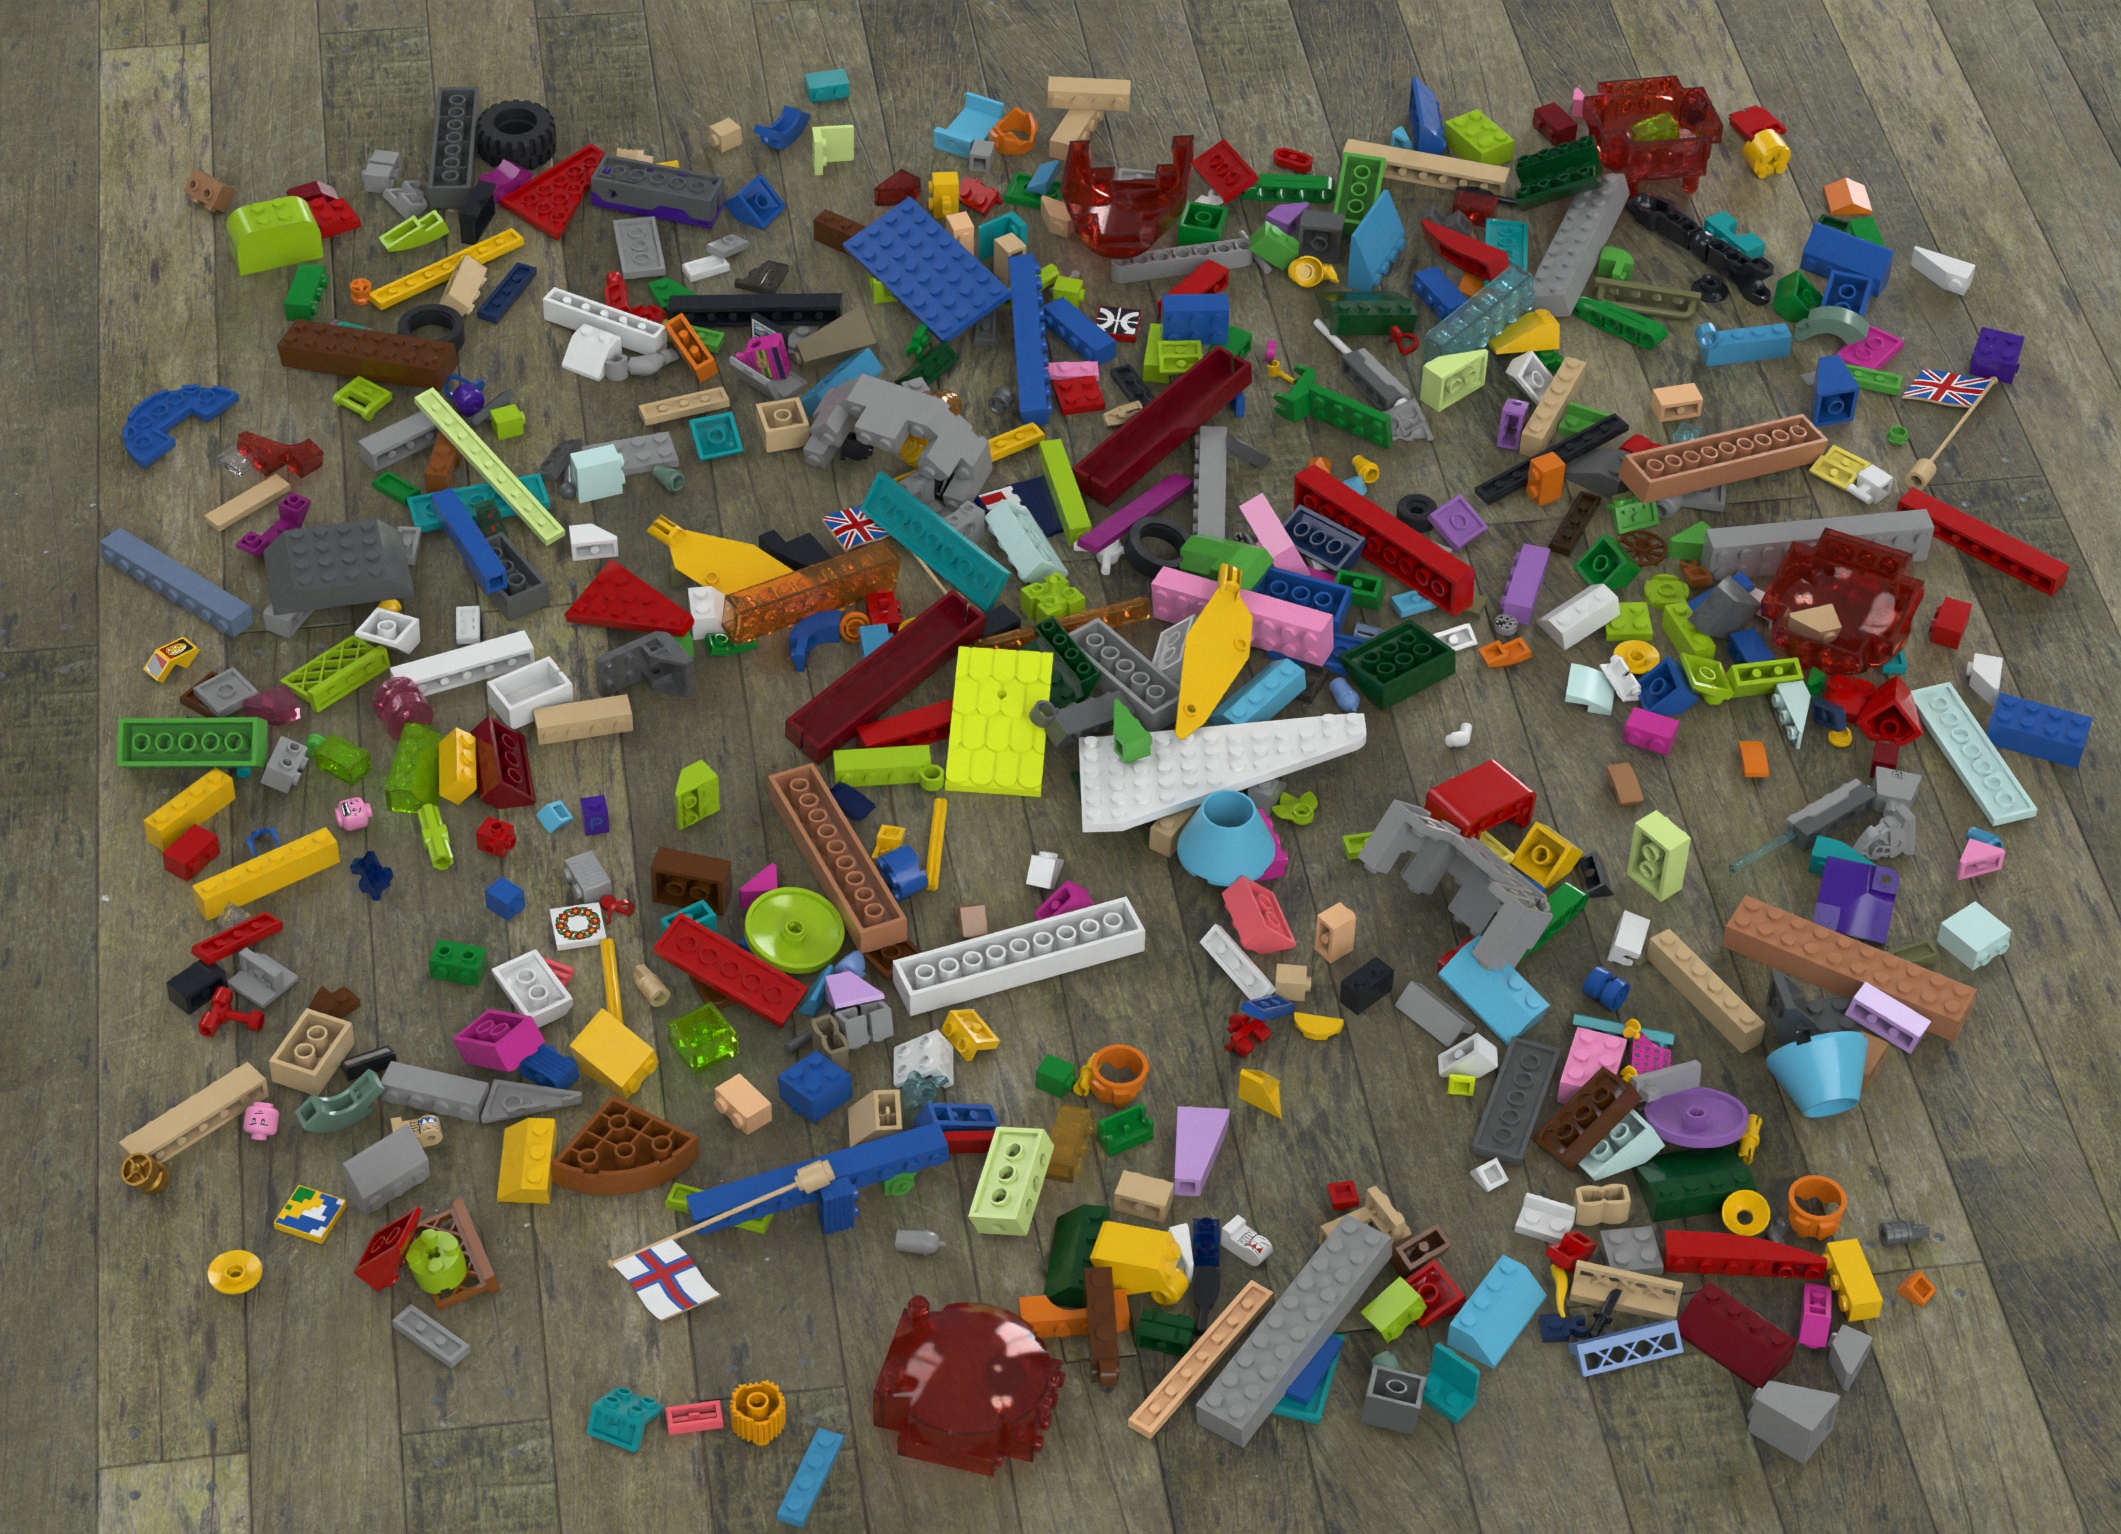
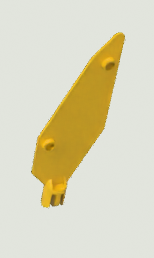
M661 514L647 529L648 534L670 548L675 569L702 587L712 586L729 597L805 613H818L828 610L845 611V604L753 544L684 530Z
M1225 563L1219 566L1217 590L1185 636L1175 735L1180 740L1185 739L1206 722L1249 658L1253 617L1240 597L1242 569L1237 570L1234 566L1228 567V564Z

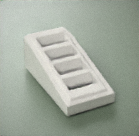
M1184 1223L1169 1227L1168 1232H1171L1176 1243L1181 1248V1257L1178 1260L1177 1267L1185 1272L1188 1283H1192L1194 1263L1188 1224Z

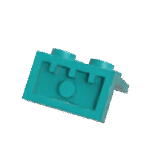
M1012 211L978 226V259L983 261L994 256V239L1011 232L1026 245L1027 254V223Z
M1437 1343L1433 1349L1431 1371L1425 1376L1427 1380L1422 1401L1454 1424H1457L1476 1405L1480 1371L1472 1363L1466 1362L1456 1355L1452 1349Z
M615 1388L593 1403L586 1434L629 1451L637 1452L641 1446L645 1425L663 1412L664 1405L657 1403L651 1397H641L633 1394L628 1388Z

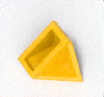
M1242 1069L1240 1072L1238 1097L1282 1119L1279 1092L1281 1081L1260 1070Z

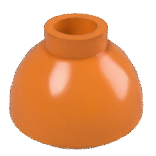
M848 612L840 621L839 631L842 638L847 642L859 643V626L871 625V622L862 612Z

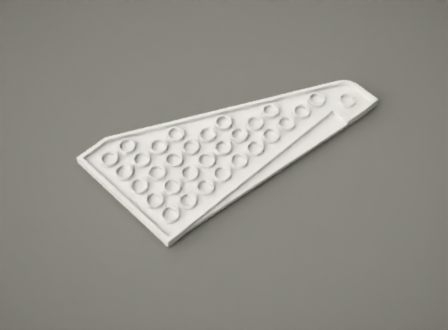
M1364 713L1325 714L1316 717L1199 727L1183 740L1176 737L1175 730L1150 732L1153 740L1151 755L1128 763H1124L1115 753L1114 735L1079 737L1083 832L1124 831L1202 804L1209 795L1217 791H1240L1356 751L1366 743L1367 732Z

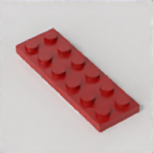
M679 912L653 947V954L781 1029L808 991L807 986Z

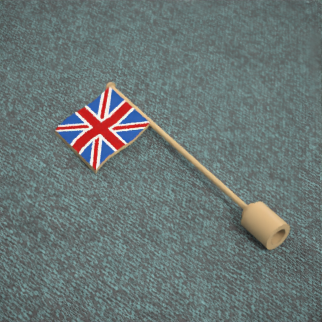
M1922 370L1902 395V399H1915L1946 406L1969 408L1930 460L1926 458L1919 459L1907 473L1905 482L1910 489L1914 487L1921 491L1936 474L1934 460L1993 384H1997L1998 379L1993 376L1988 379L1968 377L1938 370Z
M862 504L857 507L834 512L822 519L824 525L845 552L857 546L880 541L891 536L860 511ZM912 553L944 595L947 594L948 591L926 563Z

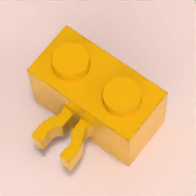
M957 171L932 172V181H928L929 194H932V198H928L929 211L933 210V218L943 219L946 218V215L959 213V181Z

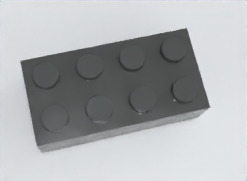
M500 532L486 538L505 567L508 582L507 588L487 594V596L507 620L512 621L549 605L548 583L506 535ZM463 559L464 570L469 574V576L484 592L483 588L481 587V585L479 584V582L477 581V579L475 578V576L473 575V573L471 572L468 565Z

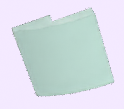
M1571 663L1565 702L1588 705L1587 712L1611 715L1615 689L1605 677V673L1587 666Z

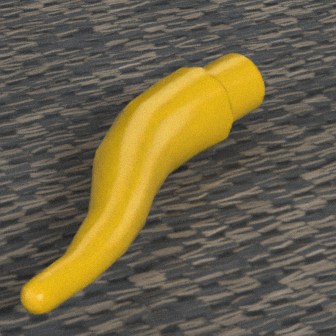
M1552 1264L1550 1270L1556 1285L1557 1309L1561 1318H1565L1564 1301L1568 1288V1279L1564 1269Z

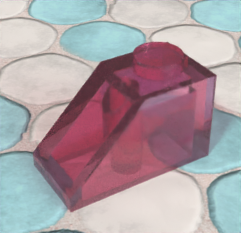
M287 684L242 700L245 717H258L267 720L269 725L281 726L301 718L298 700Z

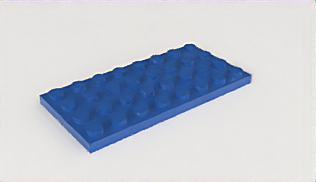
M910 196L843 243L844 249L871 276L880 281L884 288L921 324L928 326V330L941 343L945 341L950 342L1012 297L1011 291Z

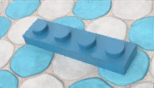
M821 1428L817 1429L777 1512V1520L801 1528L804 1527L844 1444V1435Z

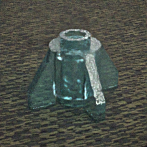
M913 1070L903 1084V1107L905 1110L911 1111L917 1105L925 1106L927 1103H935L934 1101L938 1095L937 1088L940 1089L949 1082L948 1078L941 1075L923 1079L918 1071Z

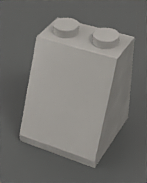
M1768 1381L1762 1389L1758 1388L1751 1398L1753 1407L1747 1416L1750 1420L1748 1432L1804 1465L1832 1431L1840 1396L1834 1393Z

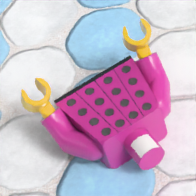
M1630 1019L1625 1023L1626 1028L1623 1030V1035L1626 1038L1633 1037V1041L1630 1042L1627 1066L1620 1072L1624 1076L1623 1080L1631 1084V1077L1675 1066L1671 1064V1051L1651 1042L1640 1032L1641 1025L1636 1019Z

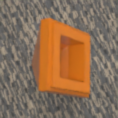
M1323 457L1309 458L1308 467L1315 464L1330 474L1331 460Z

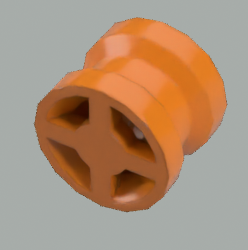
M363 278L353 280L350 283L351 301L356 305L370 303L371 282Z

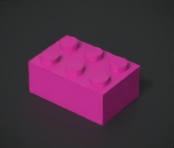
M488 1009L452 1039L466 1064L506 1072L518 1068L523 1059L536 1053L538 1047L545 1042L532 1016Z

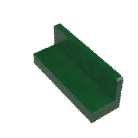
M945 341L927 351L920 360H917L894 382L898 385L901 382L922 377L927 386H929L959 358L949 343Z

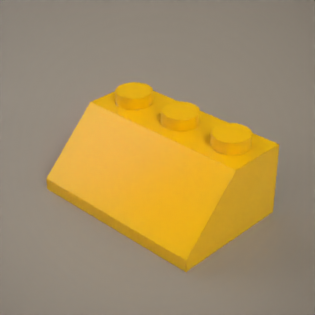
M527 1118L505 1128L497 1202L550 1204L552 1188L551 1163L555 1159L557 1142L555 1119Z

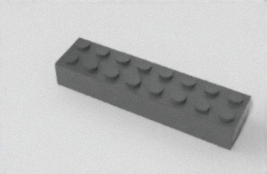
M438 87L428 182L430 208L461 209L474 189L478 147L476 123L481 112L479 87Z

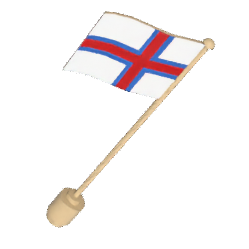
M827 1159L825 1161L818 1160L797 1169L798 1175L794 1176L796 1182L612 1261L609 1259L607 1265L610 1269L616 1268L632 1284L646 1308L660 1321L667 1320L718 1298L721 1294L704 1280L690 1256L673 1240L796 1187L800 1191L805 1190L809 1194L830 1185V1181L836 1179L832 1167Z

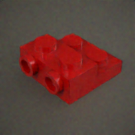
M321 197L307 202L320 229L321 239L361 227L360 219L344 198L326 202Z

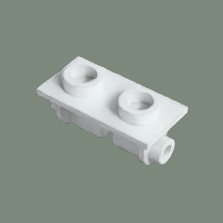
M1614 655L1610 658L1611 663L1600 664L1605 677L1610 681L1618 697L1623 702L1639 700L1638 695L1642 692L1640 690L1641 685L1632 673L1625 676L1630 669L1622 657Z

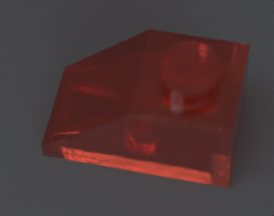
M900 169L874 188V204L876 206H895L909 196L913 200L917 199L921 195V178Z

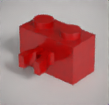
M883 589L877 590L876 593L866 594V613L871 625L887 624L888 632L895 635L904 619L903 615L899 616L901 613L900 601L895 600L894 591Z

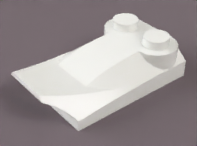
M536 949L491 969L493 976L521 1015L532 1016L538 1028L565 1016L573 1006V998Z

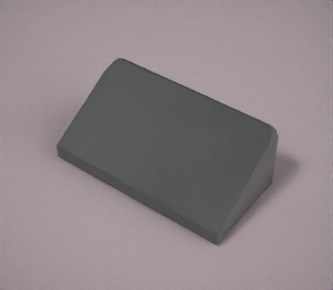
M1230 433L1227 434L1226 450L1261 469L1271 461V457L1265 452Z

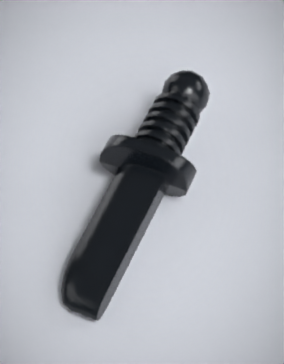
M1613 1289L1606 1298L1600 1312H1594L1592 1316L1596 1320L1589 1332L1590 1338L1598 1337L1605 1324L1612 1323L1613 1318L1610 1315L1621 1296L1622 1290Z

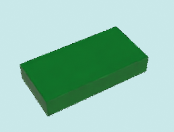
M386 471L372 481L374 489L405 507L407 506V497L421 495V489L390 471Z

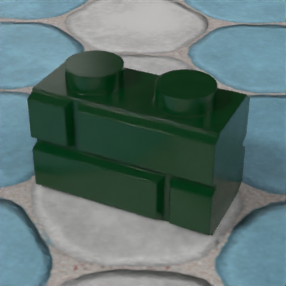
M1143 1308L1136 1329L1135 1347L1184 1357L1191 1349L1195 1335L1196 1319H1192L1185 1314L1173 1315L1164 1313L1158 1308L1151 1310Z

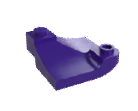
M1827 856L1813 923L1848 937L1885 945L1899 883L1898 874L1891 868ZM1883 876H1889L1891 882L1884 884L1881 879Z

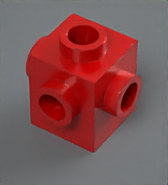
M488 816L476 831L477 849L504 858L508 851L512 850L516 844L514 825Z

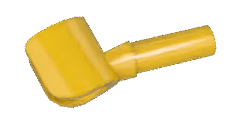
M1272 360V366L1267 364V373L1270 377L1279 376L1291 384L1294 383V378L1280 370L1279 361Z

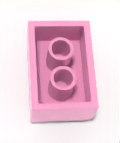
M1577 1027L1560 1080L1557 1102L1566 1104L1602 1066L1619 1076L1624 1061L1627 1039Z

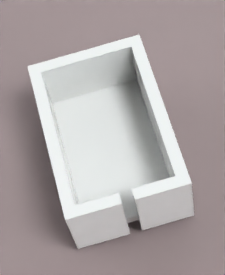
M550 656L486 682L488 703L504 723L514 730L534 721V708L574 702L571 681L562 671L560 672V668Z

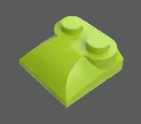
M1686 653L1680 654L1681 665L1692 691L1702 694L1704 701L1710 705H1720L1724 699L1730 700L1734 692L1720 661Z

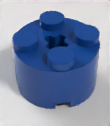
M909 845L900 846L875 859V863L881 872L880 875L897 903L928 887L925 870L920 871L918 866L920 860Z

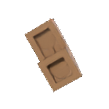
M1630 763L1607 765L1605 767L1610 788L1615 791L1618 806L1642 804L1644 801L1643 795Z

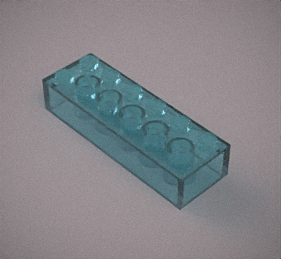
M1513 263L1423 336L1425 364L1439 356L1476 351L1484 348L1489 341L1500 335L1505 328L1515 323L1526 311H1530L1534 306L1533 275Z

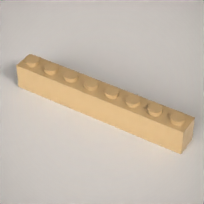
M1354 139L1347 140L1342 153V163L1344 152L1386 158L1384 177L1450 190H1455L1459 186L1478 187L1489 190L1494 195L1501 196L1505 195L1508 186L1510 168Z

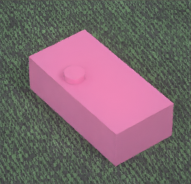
M1263 493L1239 506L1258 539L1256 545L1268 551L1274 559L1272 563L1274 567L1306 576L1311 575Z

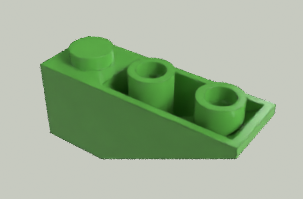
M1114 699L1115 753L1124 763L1150 756L1153 743L1150 732L1146 731L1141 726L1139 720L1132 716L1127 706H1124L1118 699Z

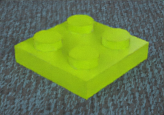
M1647 602L1619 603L1620 615L1603 626L1606 641L1652 640L1653 638Z

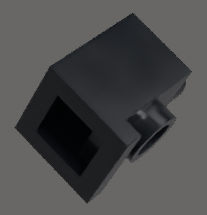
M849 432L841 445L840 460L845 461V457L856 461L867 460L868 456H872L874 446L865 445L857 441L856 433Z

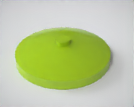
M798 887L777 888L759 896L750 906L744 924L745 939L752 953L774 968L793 974L811 973L829 965L838 956L845 934L842 917L834 905L823 896Z

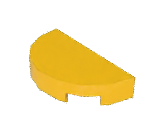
M1294 1012V1026L1303 1032L1304 1037L1313 1040H1327L1329 1036L1336 1033L1339 1034L1344 1025V1019Z

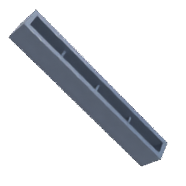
M118 528L100 541L101 556L105 562L111 563L123 573L134 577L139 583L147 585L154 592L168 598L172 603L180 605L187 612L193 613L205 623L216 627L220 632L234 638L253 624L250 605L124 529Z

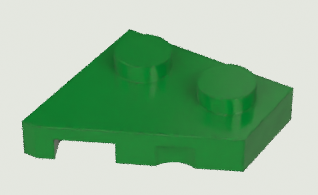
M670 278L648 282L649 292L658 307L662 308L666 313H668L667 308L670 295H698Z

